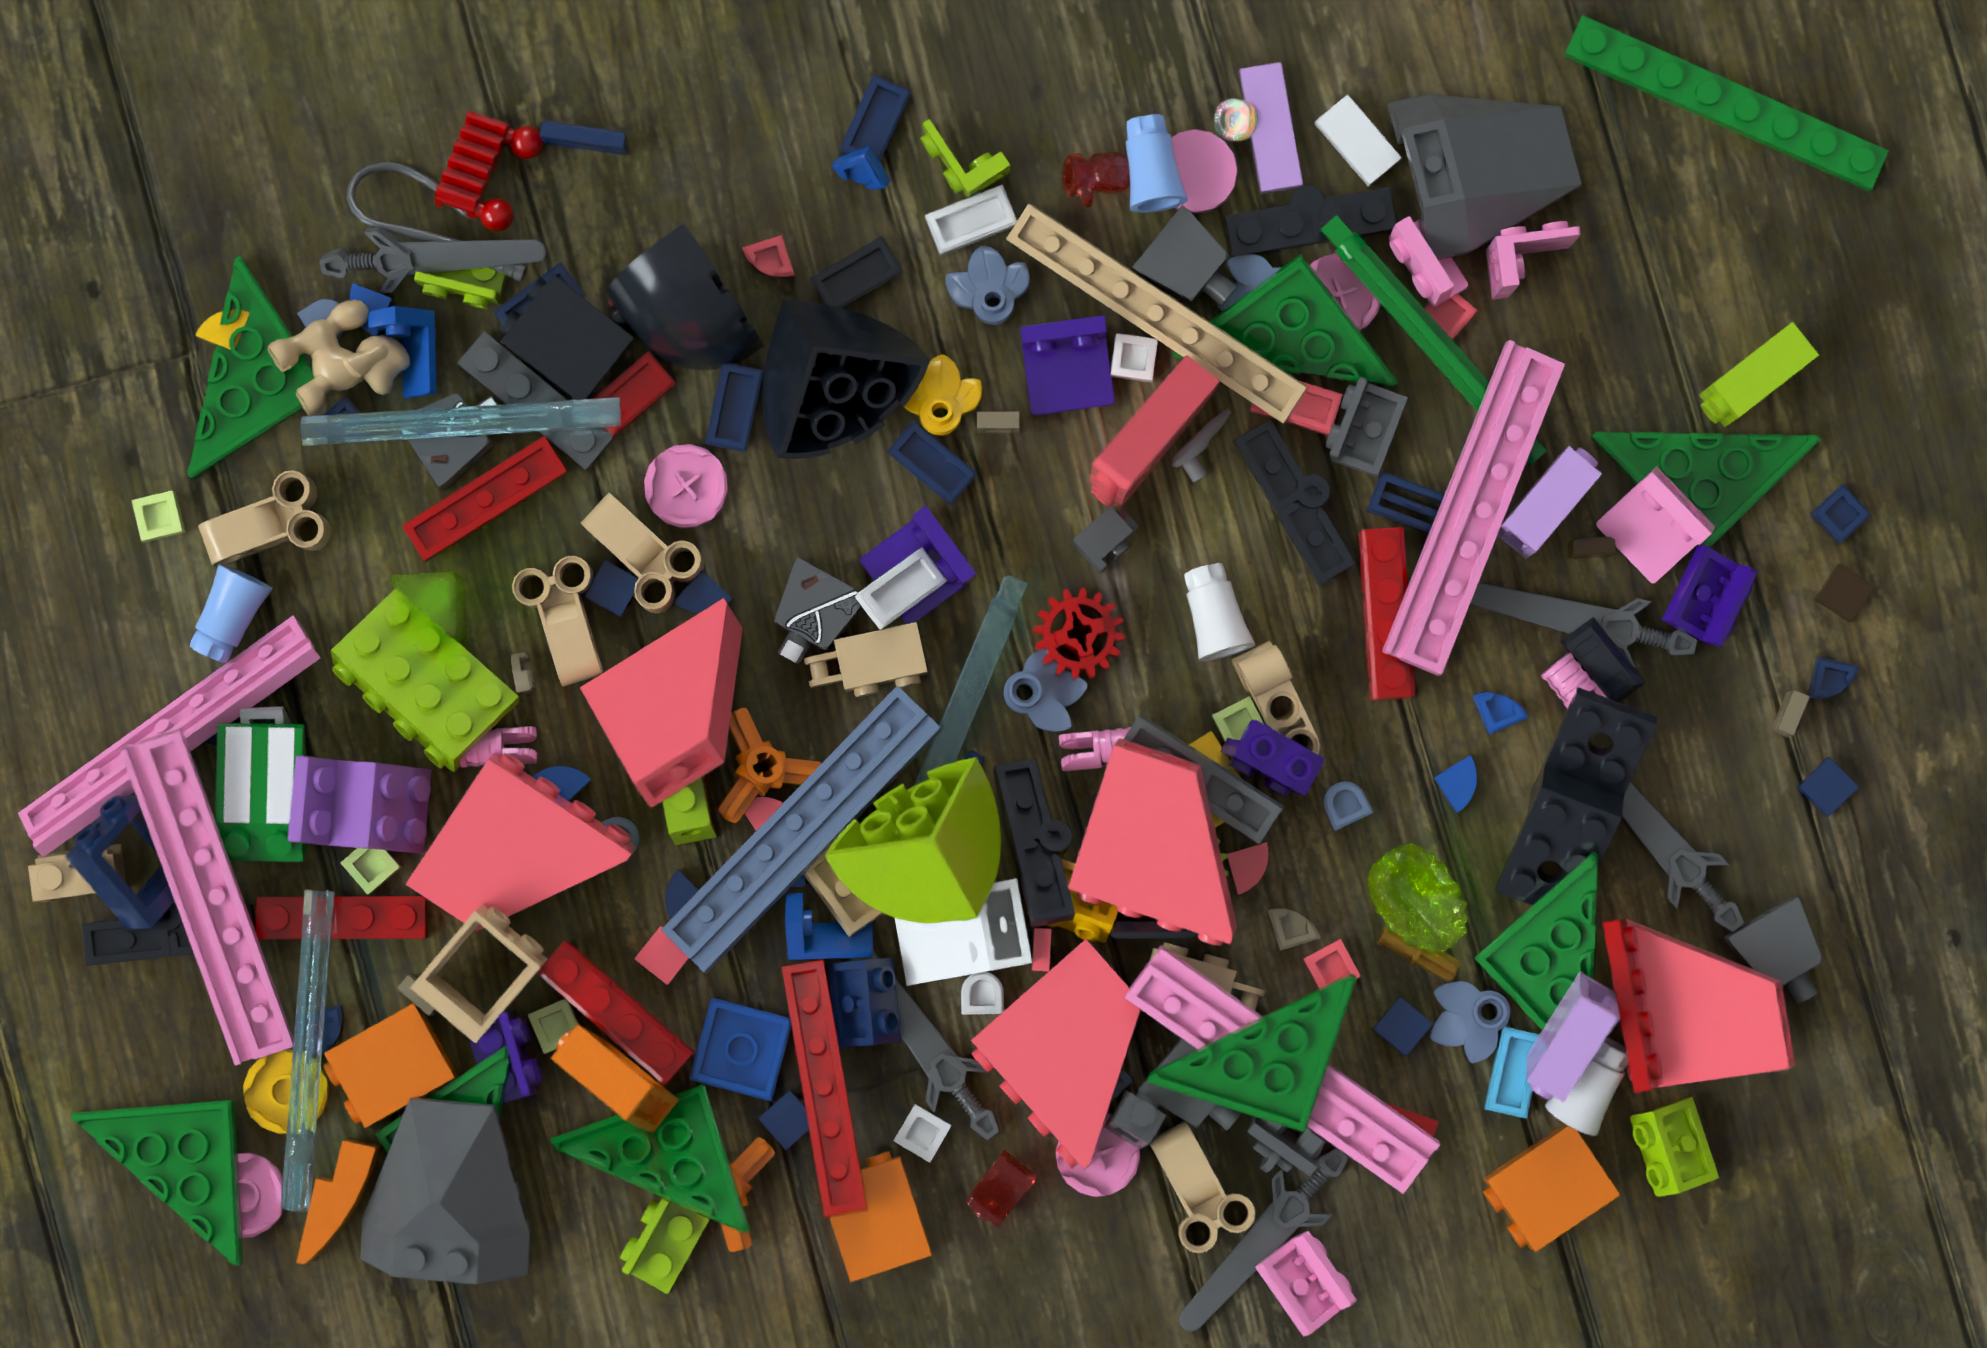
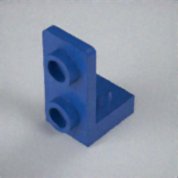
M393 306L368 311V328L386 330V336L401 338L402 345L410 357V366L402 371L403 397L418 398L434 395L436 393L437 380L434 310Z
M803 893L786 894L785 926L788 960L871 957L873 955L872 922L849 937L838 922L813 923L812 910H804Z

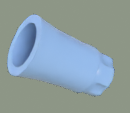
M1151 114L1128 120V140L1125 144L1130 175V210L1139 213L1157 212L1175 208L1186 203L1188 197L1179 175L1172 138L1166 129L1164 115Z
M219 563L212 589L195 626L198 630L191 640L190 647L204 656L221 663H227L234 646L238 647L258 608L273 588L238 569Z

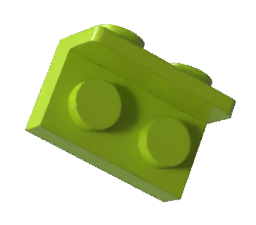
M483 267L434 273L415 272L414 281L423 287L422 293L447 299L448 293L464 296L463 303L487 309L489 303L500 305L507 276L493 269Z
M1693 1097L1683 1098L1654 1110L1630 1116L1633 1137L1640 1148L1646 1166L1647 1180L1653 1187L1657 1197L1679 1194L1719 1178Z
M663 1197L660 1202L653 1198L640 1220L647 1224L639 1239L631 1236L620 1256V1259L626 1261L621 1271L627 1275L632 1274L662 1292L669 1294L710 1218Z

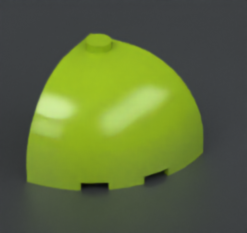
M977 757L956 761L927 772L930 779L907 790L904 784L899 785L873 803L876 810L860 824L857 820H853L839 834L825 857L837 877L854 895L882 913L909 922L933 924L959 920L969 921L978 918L997 876L1000 861L1001 833L994 794Z

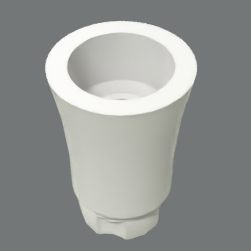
M1223 564L1205 565L1185 573V582L1189 591L1186 595L1193 617L1199 661L1224 658L1254 647L1256 644L1244 622L1231 581H1227Z
M1607 1036L1565 1102L1553 1096L1545 1104L1547 1110L1557 1119L1580 1132L1593 1136L1598 1135L1605 1112L1625 1075L1624 1069L1629 1063L1626 1047Z

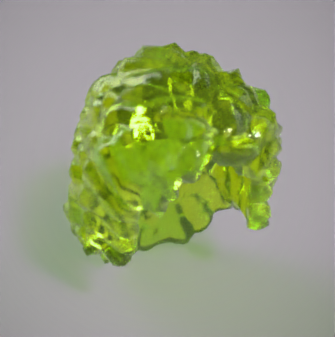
M1412 842L1405 844V846L1399 845L1398 848H1392L1391 851H1386L1385 855L1371 866L1367 877L1370 899L1376 907V913L1384 919L1389 931L1401 936L1407 946H1417L1420 950L1427 949L1432 954L1436 950L1444 953L1448 948H1453L1460 937L1467 933L1465 924L1468 921V916L1464 910L1468 902L1459 899L1461 895L1460 885L1454 882V879L1449 875V870L1445 867L1444 862L1438 861L1434 854L1426 852L1424 847L1417 846Z

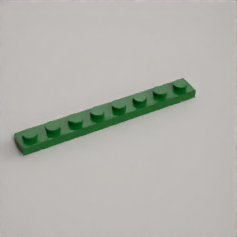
M1583 15L1564 54V57L1867 191L1873 188L1889 152L1882 147Z

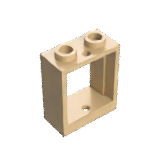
M483 904L470 916L410 987L474 1043L482 1037L499 1017L498 1015L506 1009L547 961V958L541 954L543 948L537 941L526 934H523L521 937L509 927L511 922L503 912L493 906L488 909ZM479 924L528 964L486 1015L437 975Z

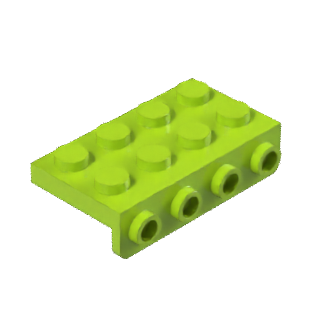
M397 587L331 649L332 662L334 664L332 670L335 675L347 686L354 683L363 691L362 697L365 702L377 713L380 714L384 710L395 720L393 725L396 730L407 740L411 741L415 738L426 748L424 754L440 769L446 766L449 770L455 772L460 767V760L519 703V696Z

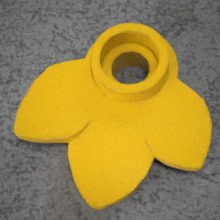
M939 355L930 361L921 383L904 408L913 414L919 415L922 426L928 432L935 435L949 434L959 426L962 415L974 410L978 406L982 396L981 380L974 378L961 380L956 364L949 357ZM939 408H944L948 411L947 415L942 418L935 417L933 412Z

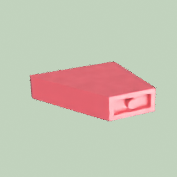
M1186 355L1093 462L1088 482L1092 485L1090 493L1108 508L1113 503L1122 508L1214 395L1220 381Z
M724 598L580 687L631 780L651 808L724 763L743 631L741 624Z
M1119 738L1113 746L1068 889L1076 891V896L1086 902L1100 904L1101 900L1117 905V911L1124 915L1140 918L1143 914L1158 919L1157 924L1165 929L1180 932L1184 928L1198 933L1197 937L1201 941L1220 946L1222 942L1231 943L1237 929V924L1201 765Z
M494 752L426 852L406 885L463 923L482 904L488 909L493 906L508 917L627 861L636 846L629 842L631 836L622 828L614 824H610L608 827L594 818L596 813L590 807L577 800L572 804L560 796V789L551 781L543 777H539L536 780L523 771L525 766L515 757L507 753H503L500 756ZM479 924L475 931H479L484 927Z
M1627 919L1628 927L1634 926L1638 939V951L1633 952L1636 969H1642L1646 982V994H1641L1643 1010L1650 1011L1653 1020L1654 1036L1649 1037L1651 1053H1657L1661 1063L1662 1078L1656 1079L1658 1087L1785 1070L1796 1066L1781 980ZM1612 976L1613 989L1615 992L1614 981ZM1619 1015L1620 1031H1621V1035H1622V1037H1623V1039H1624L1623 1030H1622V1025H1621V1019H1620V1015ZM1628 1063V1065L1626 1066V1067H1627V1073H1628V1077H1629L1630 1081H1632L1631 1073H1630V1068H1629V1063Z
M1087 939L971 1040L977 1047L971 1054L987 1072L995 1068L1001 1074L1005 1081L999 1086L1015 1104L1023 1100L1033 1111L1027 1118L1043 1136L1051 1132L1061 1143L1056 1151L1072 1169L1079 1164L1084 1170L1092 1164L1141 1013L1140 1008L1125 998V994L1130 988Z

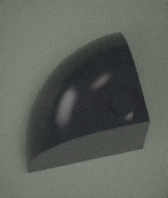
M684 223L638 256L612 281L607 289L606 294L613 303L612 306L607 308V311L616 324L622 329L628 325L636 338L648 351L663 361L677 367L691 370L721 369L723 364H736L764 347L753 326L747 322L748 319L730 290L724 289L721 278Z
M783 299L770 340L763 378L764 423L769 442L778 458L787 459L812 458L830 454L831 448L853 440L854 444H857L885 426L883 420L899 404L903 406L907 404L921 383L930 360L923 350L909 337L874 318L835 306Z

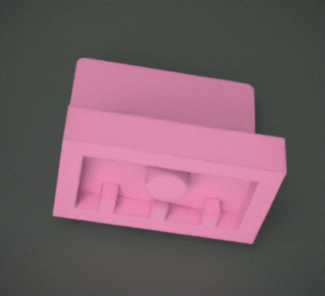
M1567 221L1544 224L1542 225L1543 230L1527 233L1524 226L1501 230V236H1496L1486 249L1492 300L1509 298L1519 286V279H1524L1525 269L1522 254L1570 248L1581 235L1580 227L1568 228Z
M1657 466L1596 523V526L1606 537H1613L1615 539V546L1651 583H1656L1690 550L1708 538L1715 529V526Z

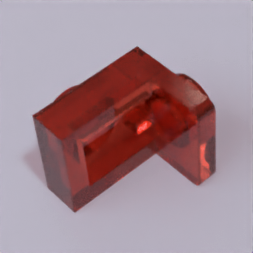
M1004 1150L977 1183L966 1199V1203L972 1207L974 1213L979 1218L991 1222L996 1227H1000L1038 1175Z

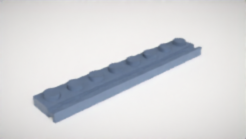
M897 685L661 930L702 972L707 974L820 858L848 824L856 820L943 729Z

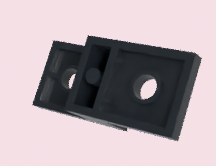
M1580 687L1576 688L1531 790L1527 816L1496 883V892L1533 905L1593 851L1598 854L1599 869L1621 821L1624 795L1656 727V716ZM1604 733L1612 739L1613 743L1607 748H1597L1590 743L1589 738L1594 734ZM1545 861H1554L1563 870L1557 875H1547L1541 871L1539 866Z

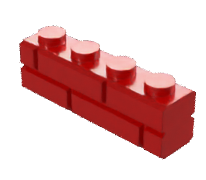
M1404 527L1361 530L1358 533L1361 591L1364 594L1362 605L1367 677L1370 678V683H1368L1369 701L1412 699L1415 697L1413 665L1382 652L1408 588Z
M564 941L538 970L537 974L664 1086L676 1076L696 1053L651 1012L648 1013L642 1004L593 961L583 956L582 952L570 941Z

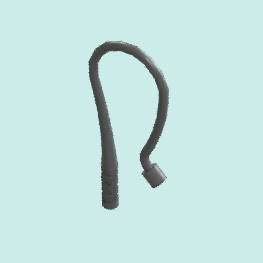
M380 162L367 165L356 172L347 187L346 200L352 213L361 223L370 227H381L387 232L416 238L425 242L461 241L433 232L378 221L366 216L358 207L355 199L356 188L361 179L371 173L383 170L397 171L436 192V187L439 184L428 176L401 163ZM454 208L463 217L473 219L467 217L466 211ZM512 264L487 268L522 282L528 267L523 264Z

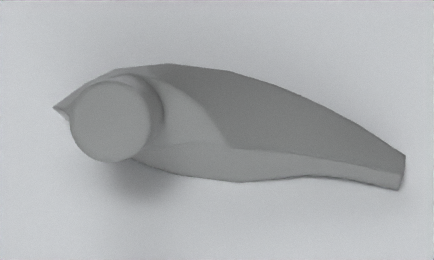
M1226 409L1190 438L1175 453L1171 466L1177 468L1182 465L1193 482L1206 475L1207 472L1196 456L1207 448L1211 438L1229 418L1231 411Z

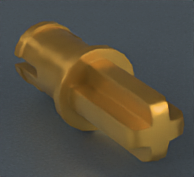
M1392 920L1388 921L1378 938L1377 944L1383 945L1409 960V966L1413 967L1416 964L1446 982L1453 980L1460 968L1461 963L1458 959L1428 943V937L1424 936L1421 939L1398 926Z

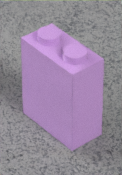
M1569 446L1553 461L1505 518L1497 535L1525 559L1537 552L1601 476L1602 473L1595 468L1598 462L1585 450L1578 448L1574 451Z
M1582 972L1578 973L1527 1053V1081L1531 1083L1530 1088L1534 1092L1549 1100L1554 1096L1565 1102L1618 1019L1616 992Z

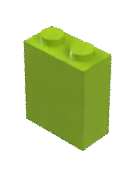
M1792 322L1700 393L1699 396L1704 401L1701 403V408L1713 423L1717 424L1720 421L1726 427L1818 357L1819 354Z

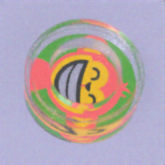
M1227 99L1218 106L1214 115L1215 129L1226 140L1244 141L1252 136L1257 127V112L1253 105L1246 100Z

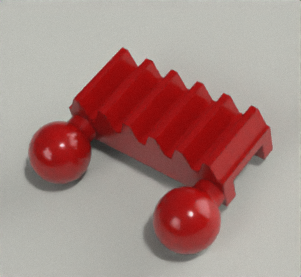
M473 111L467 112L464 127L461 126L459 139L454 143L453 153L448 158L446 170H443L441 183L436 187L435 206L443 208L444 204L466 211L467 217L473 219L475 217L480 218L484 227L492 232H502L508 229L514 219V212L510 204L502 199H491L486 203L482 202L505 144L511 147L512 152L517 157L532 159L543 148L540 132L531 126H521L514 130L510 128V124Z

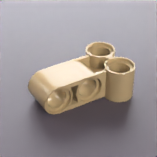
M293 470L284 471L273 482L272 497L212 518L198 525L212 566H218L219 563L227 564L287 541H291L296 546L309 551H316L325 547L331 538V526L323 516L309 510L316 502L318 495L317 486L314 481L300 472ZM300 480L304 485L303 496L296 502H289L286 497V489L293 481ZM315 520L318 524V533L313 540L304 542L300 537V528L304 522Z
M610 493L580 523L639 577L634 588L635 598L644 609L651 613L666 612L672 607L676 597L673 583L676 580L684 583L692 582L701 571H704V558L695 545L688 541H677L667 546ZM684 551L693 553L695 562L689 571L677 572L674 570L673 561L677 554ZM654 582L663 583L666 588L663 600L658 603L647 602L644 596L647 586Z
M566 556L560 559L554 567L553 576L549 577L543 571L535 568H526L514 577L512 583L513 594L519 602L532 608H538L562 687L597 677L603 673L581 595L587 592L594 580V573L591 566L585 560L576 556ZM572 564L582 566L585 575L583 582L576 587L566 586L562 577L566 567ZM537 576L544 583L543 593L536 599H527L522 592L523 583L526 579Z
M1267 641L1233 658L1232 663L1245 690L1251 693L1266 726L1289 739L1296 734H1305L1308 739L1307 749L1318 755L1320 750L1318 736L1290 680L1292 679L1291 672L1277 645H1272L1270 641ZM1287 696L1290 702L1288 712L1284 716L1273 717L1270 712V704L1276 697Z
M1186 1121L1151 1140L1150 1145L1188 1214L1182 1220L1178 1231L1180 1242L1187 1250L1193 1253H1203L1211 1249L1217 1240V1229L1221 1226L1230 1232L1239 1233L1247 1230L1252 1225L1255 1219L1253 1204L1247 1197L1241 1194H1225ZM1231 1201H1240L1246 1206L1247 1216L1241 1224L1231 1225L1224 1219V1208ZM1195 1221L1206 1223L1210 1230L1208 1240L1201 1245H1193L1186 1238L1188 1225Z

